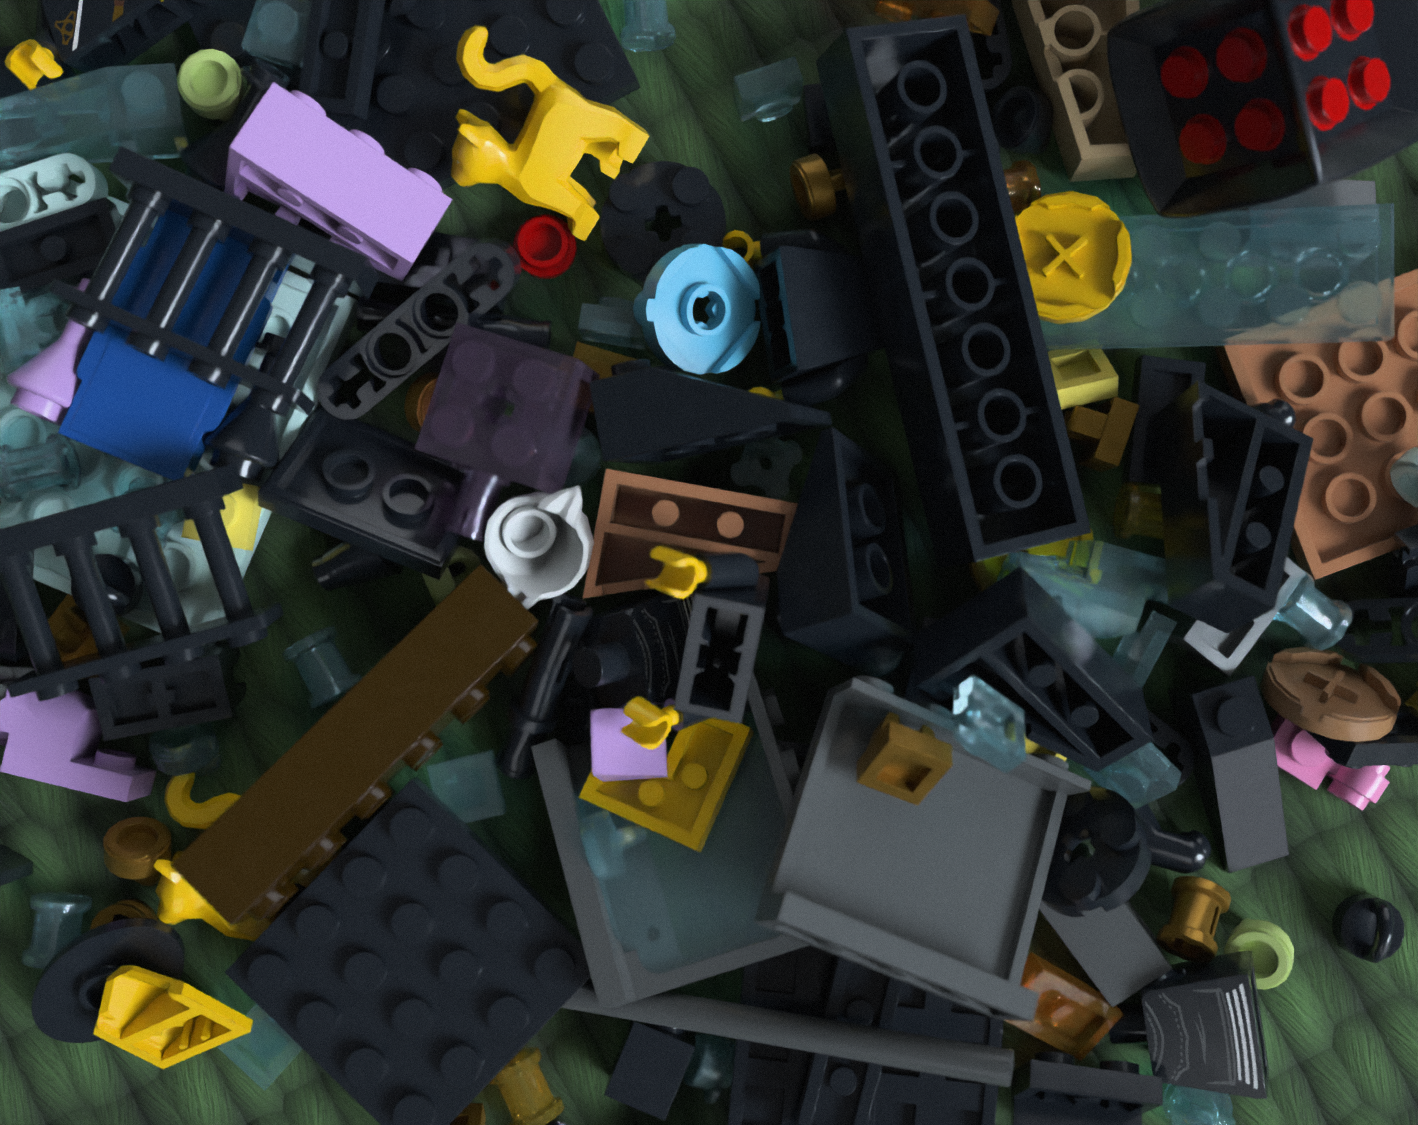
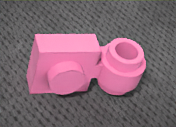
M1279 713L1270 726L1275 741L1278 768L1313 789L1317 790L1324 777L1328 776L1333 781L1327 791L1349 805L1363 811L1368 802L1377 803L1390 783L1384 778L1390 770L1388 765L1364 766L1360 769L1342 766L1330 759L1325 753V748L1307 731L1283 718Z

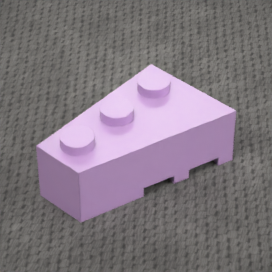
M274 82L229 147L224 193L243 200L247 193L251 192L279 206L280 208L276 212V216L295 225L299 223L301 218L309 221L331 235V241L366 256L374 268L401 282L406 277L452 201L450 197L442 193L441 186L430 175L416 168L405 169L385 156L381 145L369 135L359 130L347 131L326 117L324 109L314 99L295 90L289 93Z

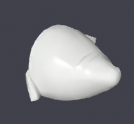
M579 486L562 489L553 494L535 492L514 496L500 505L487 522L484 543L487 559L495 573L502 580L501 584L527 610L539 600L556 597L573 588L589 567L594 540L588 517L582 512V495Z

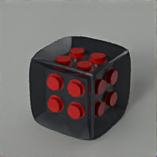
M1163 0L1128 15L1118 21L1107 32L1109 73L1130 153L1145 194L1160 217L1172 219L1194 218L1284 200L1302 194L1319 185L1352 177L1418 142V0Z

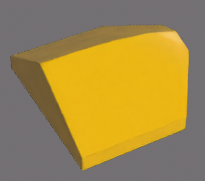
M123 965L107 977L93 1035L161 1069H165L251 1032L253 1020L185 982L134 965Z

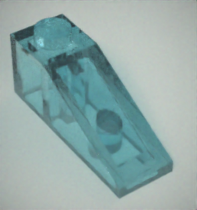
M175 63L104 67L47 84L31 91L28 90L1 98L0 170L15 169L62 153L76 154L89 163L112 162L120 146L149 159L181 157L180 152L190 144L185 102L178 89V74Z

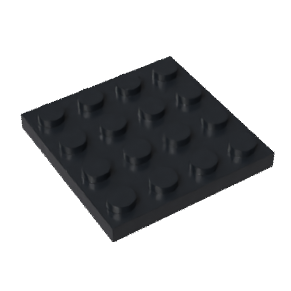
M417 776L404 786L224 972L381 1125H449L591 977L580 934Z

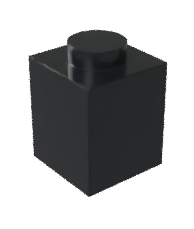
M631 1020L608 1075L604 1095L665 1121L695 1049L696 1032Z

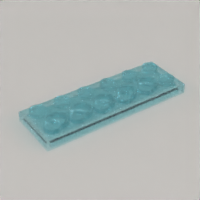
M1394 203L1241 210L1182 219L1164 218L1158 214L1118 216L1120 221L1122 219L1130 233L1132 263L1124 289L1107 309L1085 321L1054 324L1040 320L1047 350L1389 341L1394 337Z

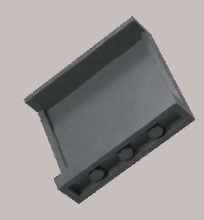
M857 676L828 689L753 923L995 1019L1033 1021L1039 993L1020 986L1067 796L1090 791L1092 781L1069 772L1068 763L1058 757L1044 753L1028 754L1010 746L1011 739L1001 732L980 727L971 729L952 721L953 714L944 707L928 702H916L913 704L893 695L894 688L880 679L869 676ZM889 712L899 715V724L916 731L922 725L928 726L934 731L936 739L952 745L953 766L918 806L856 782L857 761L867 750L874 730Z

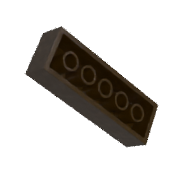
M480 564L176 858L170 866L231 926L252 918L257 923L265 917L271 918L299 890L292 880L305 867L310 871L315 867L320 869L346 844L348 839L341 831L356 816L361 820L364 818L369 820L394 796L397 791L389 783L407 765L417 772L442 748L444 743L437 735L456 718L462 725L467 723L491 698L488 695L490 691L486 687L501 672L509 679L512 678L533 657L535 647L538 645L534 640L536 638L538 620Z

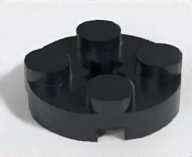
M656 161L640 165L630 172L618 176L612 182L609 195L602 207L600 227L602 240L609 259L624 275L632 278L636 284L644 287L651 269L671 250L686 244H706L723 247V238L726 234V216L718 192L712 187L703 171L696 167H687L681 163ZM662 211L668 212L670 218L679 219L682 224L681 228L672 230L671 240L666 242L659 241L656 232L646 231L645 229L647 222L655 220L656 213Z
M1097 786L1090 787V791L1067 796L1041 899L1053 911L1069 917H1085L1081 911H1091L1098 907H1102L1108 912L1128 901L1144 882L1151 865V850L1146 846V831L1148 829L1144 819L1123 796L1110 789ZM1091 839L1090 843L1096 849L1094 854L1089 859L1085 856H1078L1071 863L1072 852L1075 847L1082 841Z

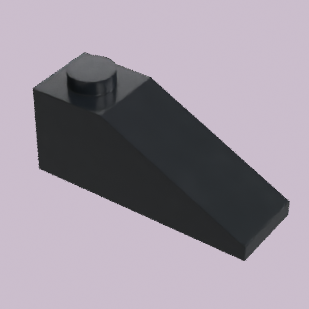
M1232 673L1228 677L1220 674L1168 690L1181 735L1191 745L1194 753L1193 774L1224 871L1232 873L1289 855L1275 741L1254 675Z

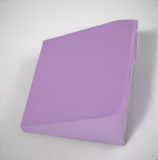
M591 709L593 776L602 782L668 777L666 738L655 749L644 748L621 733V729L633 721L624 714V709Z

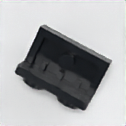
M1035 1053V1060H1029L1012 1071L1010 1125H1142L1143 1113L1163 1105L1162 1077L1140 1074V1066L1132 1062L1101 1061L1099 1062V1069L1075 1066V1056L1070 1054Z

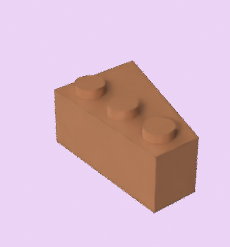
M606 469L593 537L594 545L587 571L583 598L653 589L647 586L645 582L647 579H656L663 570L664 562L650 557L651 551L658 546H664L691 557L699 553L741 552L749 555L756 561L759 566V573L777 571L798 503Z

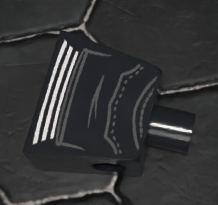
M696 589L684 599L674 597L659 590L641 593L592 616L588 621L584 632L587 647L576 652L573 659V672L577 681L586 688L596 687L602 708L624 709L628 702L640 696L658 708L663 709L665 700L676 696Z
M1252 951L1217 955L1209 963L1185 961L1171 964L1172 969L1141 989L1142 1004H1117L1114 1007H1111L1109 1004L1107 1020L1111 1043L1148 1044L1152 1074L1156 1077H1162V1083L1255 1099H1267L1269 1065Z

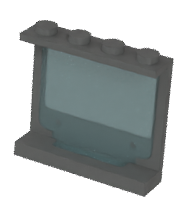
M754 672L751 674L741 724L750 727L754 733L701 853L579 798L592 769L591 742H582L567 747L557 739H552L531 746L599 1008H615L809 946V944L753 923L802 771L794 748L782 751L775 728L785 725L786 721L774 687L763 690ZM672 727L666 737L667 755L678 733V730H674Z

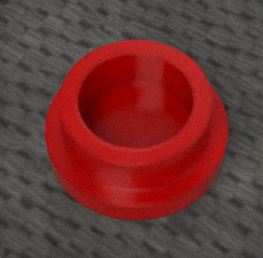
M552 215L534 216L526 220L519 227L514 237L513 248L520 258L521 268L533 277L540 279L558 277L565 273L575 260L577 253L575 236L569 230L568 224L558 217Z

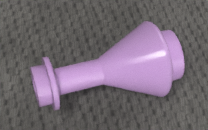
M82 278L78 287L74 288L84 292L90 280ZM69 319L57 341L7 376V382L17 389L10 403L36 417L61 426L82 382L77 376L76 370L94 331Z

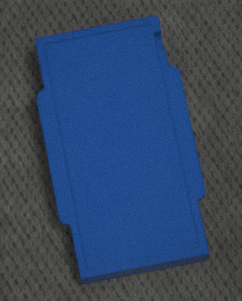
M168 209L164 217H158L145 247L139 248L111 302L112 305L142 319H146L191 230L186 226L188 218ZM227 237L223 245L216 243L171 332L204 347L207 346L251 259V256L246 252L249 246L230 237ZM287 264L284 272L278 270L275 272L232 358L233 360L248 366L255 350V344L259 342L272 313V302L289 264ZM110 325L107 326L103 335L94 332L76 370L77 376L82 382L58 433L169 480L194 475L207 447L204 444V437L216 430L221 424L239 384L229 380L225 390L206 383L186 371L190 364L189 361L171 353H168L164 362L153 359L126 345L125 342L129 334Z

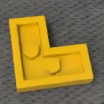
M710 718L678 731L667 755L668 777L602 782L593 776L591 769L579 798L701 853L754 732L750 727L740 723Z

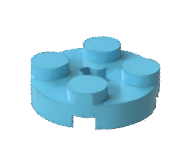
M686 244L665 254L651 269L644 283L643 291L635 298L633 306L634 317L637 323L642 326L643 335L651 351L668 367L698 375L725 372L735 367L747 356L758 337L761 321H754L756 312L755 300L760 298V285L750 265L733 250L706 244ZM708 296L710 302L707 304L705 311L710 317L706 324L702 321H694L692 308L695 299Z

